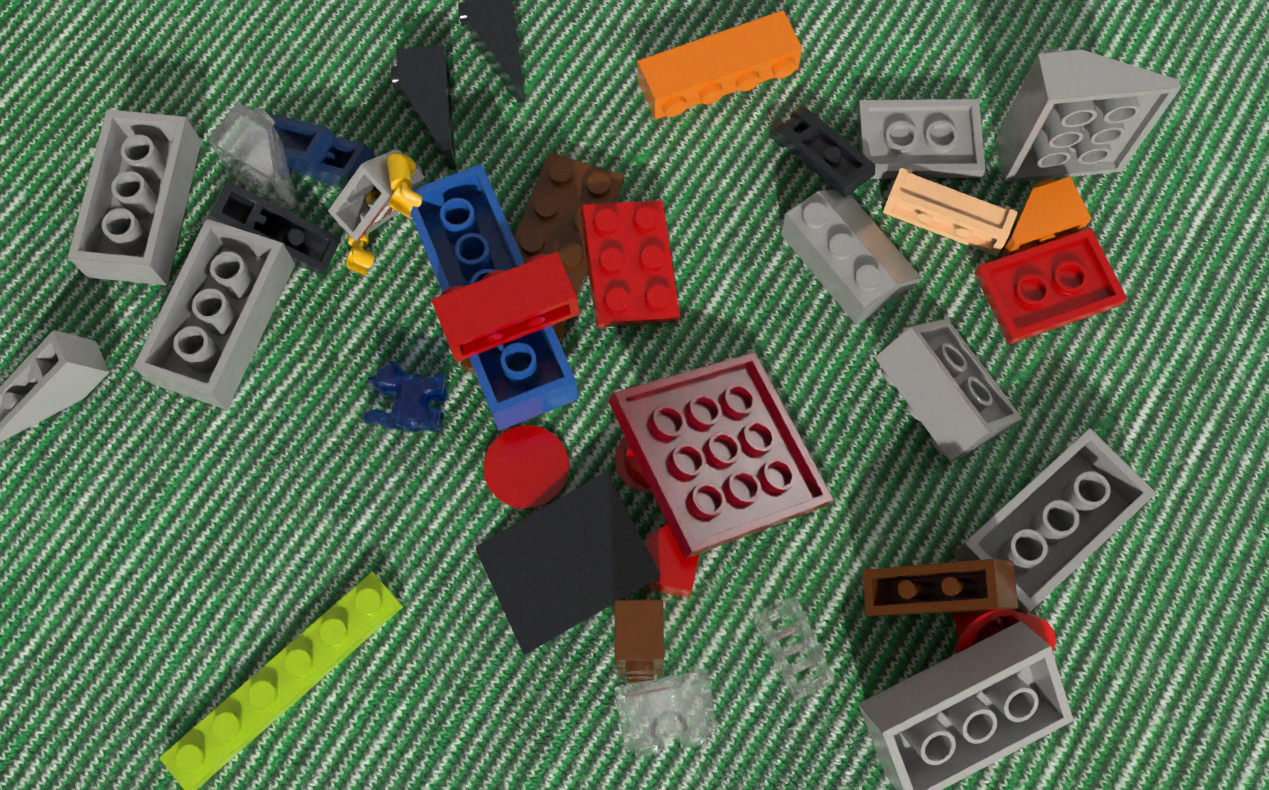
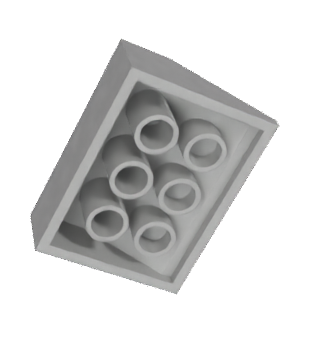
M1051 49L1044 53H1038L995 139L1003 183L1122 172L1181 89L1180 81L1082 49L1069 51Z

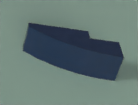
M269 113L265 115L248 144L252 150L281 165L340 189L345 188L362 163L376 158L366 144L335 137L327 127Z

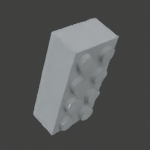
M106 110L68 254V259L88 278L168 285L201 145V139L187 117Z
M206 218L133 368L153 385L228 410L295 266V262L284 244Z
M1090 428L953 554L959 561L984 559L1013 561L1018 609L1013 610L1029 613L1146 504L1156 492Z
M1021 621L858 704L884 773L897 790H942L1074 721L1051 646Z

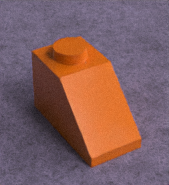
M1071 176L1057 181L1054 178H1048L1038 182L1031 188V192L1019 212L1002 251L1003 257L1084 230L1092 218Z

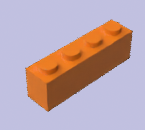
M784 10L638 60V84L655 120L665 116L675 117L690 107L702 103L712 104L724 95L736 91H749L761 82L773 78L782 79L791 75L799 68L802 46Z

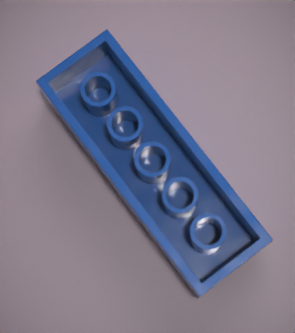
M482 164L412 190L422 196V203L418 208L413 206L411 217L442 292L454 286L465 287L481 281L490 272L496 270L507 271L523 265L522 255ZM552 325L469 357L498 431L579 399L575 377Z

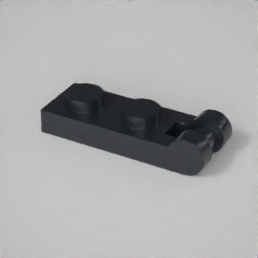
M800 106L792 112L791 119L785 123L780 121L770 128V135L781 148L786 147L844 198L875 175V164L805 106Z

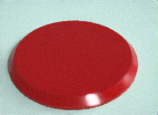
M519 426L505 431L490 445L484 460V476L491 492L503 503L521 509L539 507L554 499L564 487L569 473V459L561 441L548 430L537 426Z

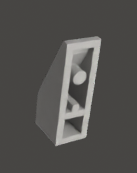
M53 330L0 386V442L79 402L109 373V370L96 341Z

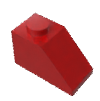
M667 524L648 536L646 547L661 576L642 589L691 599L700 554L685 559Z

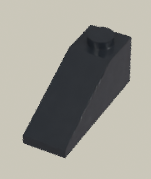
M465 0V2H459L458 9L461 26H469L472 42L517 103L525 102L513 0Z
M444 45L396 49L397 66H391L394 90H401L405 105L449 170L457 169L450 69Z
M228 180L219 192L207 219L283 243L296 266L322 275L326 273L341 240L340 237Z

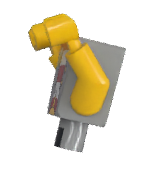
M394 149L362 163L328 210L348 233V244L352 248L346 259V267L362 275H366L368 268H371L375 258L374 253L363 249L369 243V233L397 213L410 218L413 206L418 208L422 203V196L412 191L420 187L424 181L422 168L400 150Z

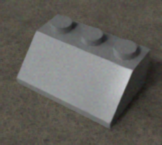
M835 189L818 191L785 213L781 231L782 237L856 326L922 279L851 194L844 198Z
M948 318L909 327L875 357L882 367L881 372L884 378L898 389L906 400V407L910 414L922 422L930 433L932 444L936 450L946 456L950 462L968 455L1023 419Z

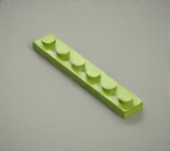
M371 572L160 756L159 759L184 790H197L402 609L403 605L382 581Z

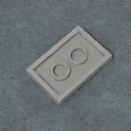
M979 99L859 100L857 113L860 152L875 164V175L870 179H896L900 168L908 171L911 169L913 170L912 174L922 178L983 177L986 169Z

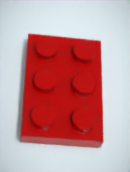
M663 200L582 205L580 214L596 328L677 322L680 318Z
M1092 228L980 265L974 272L1008 345L1122 306L1127 300Z

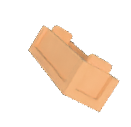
M900 168L883 210L884 214L998 256L1008 239L1018 211L1009 210L1010 207L1007 205L1005 208H1001L912 174L913 170L911 169L908 171Z

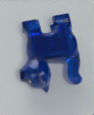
M389 360L384 366L375 370L373 377H368L367 380L374 386L373 391L375 393L386 396L396 395L391 413H386L379 409L365 412L363 420L366 424L378 423L383 427L408 433L424 430L442 432L445 414L441 412V408L429 409V404L431 401L447 402L449 386L447 377L444 374H438L436 377L431 378L420 374H408L402 368L400 362Z

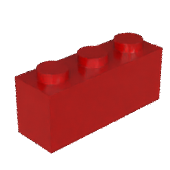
M557 252L547 256L544 254L532 256L523 265L507 271L496 270L490 272L481 281L465 287L454 286L448 288L439 297L431 299L455 362L579 315L576 293Z

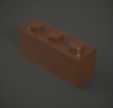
M984 559L862 570L866 616L890 617L1018 609L1013 561Z
M615 600V664L618 677L626 676L627 684H653L654 676H663V600Z

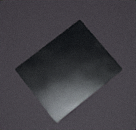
M607 472L600 474L476 546L478 556L523 654L533 651L615 604V600L624 599L661 576Z

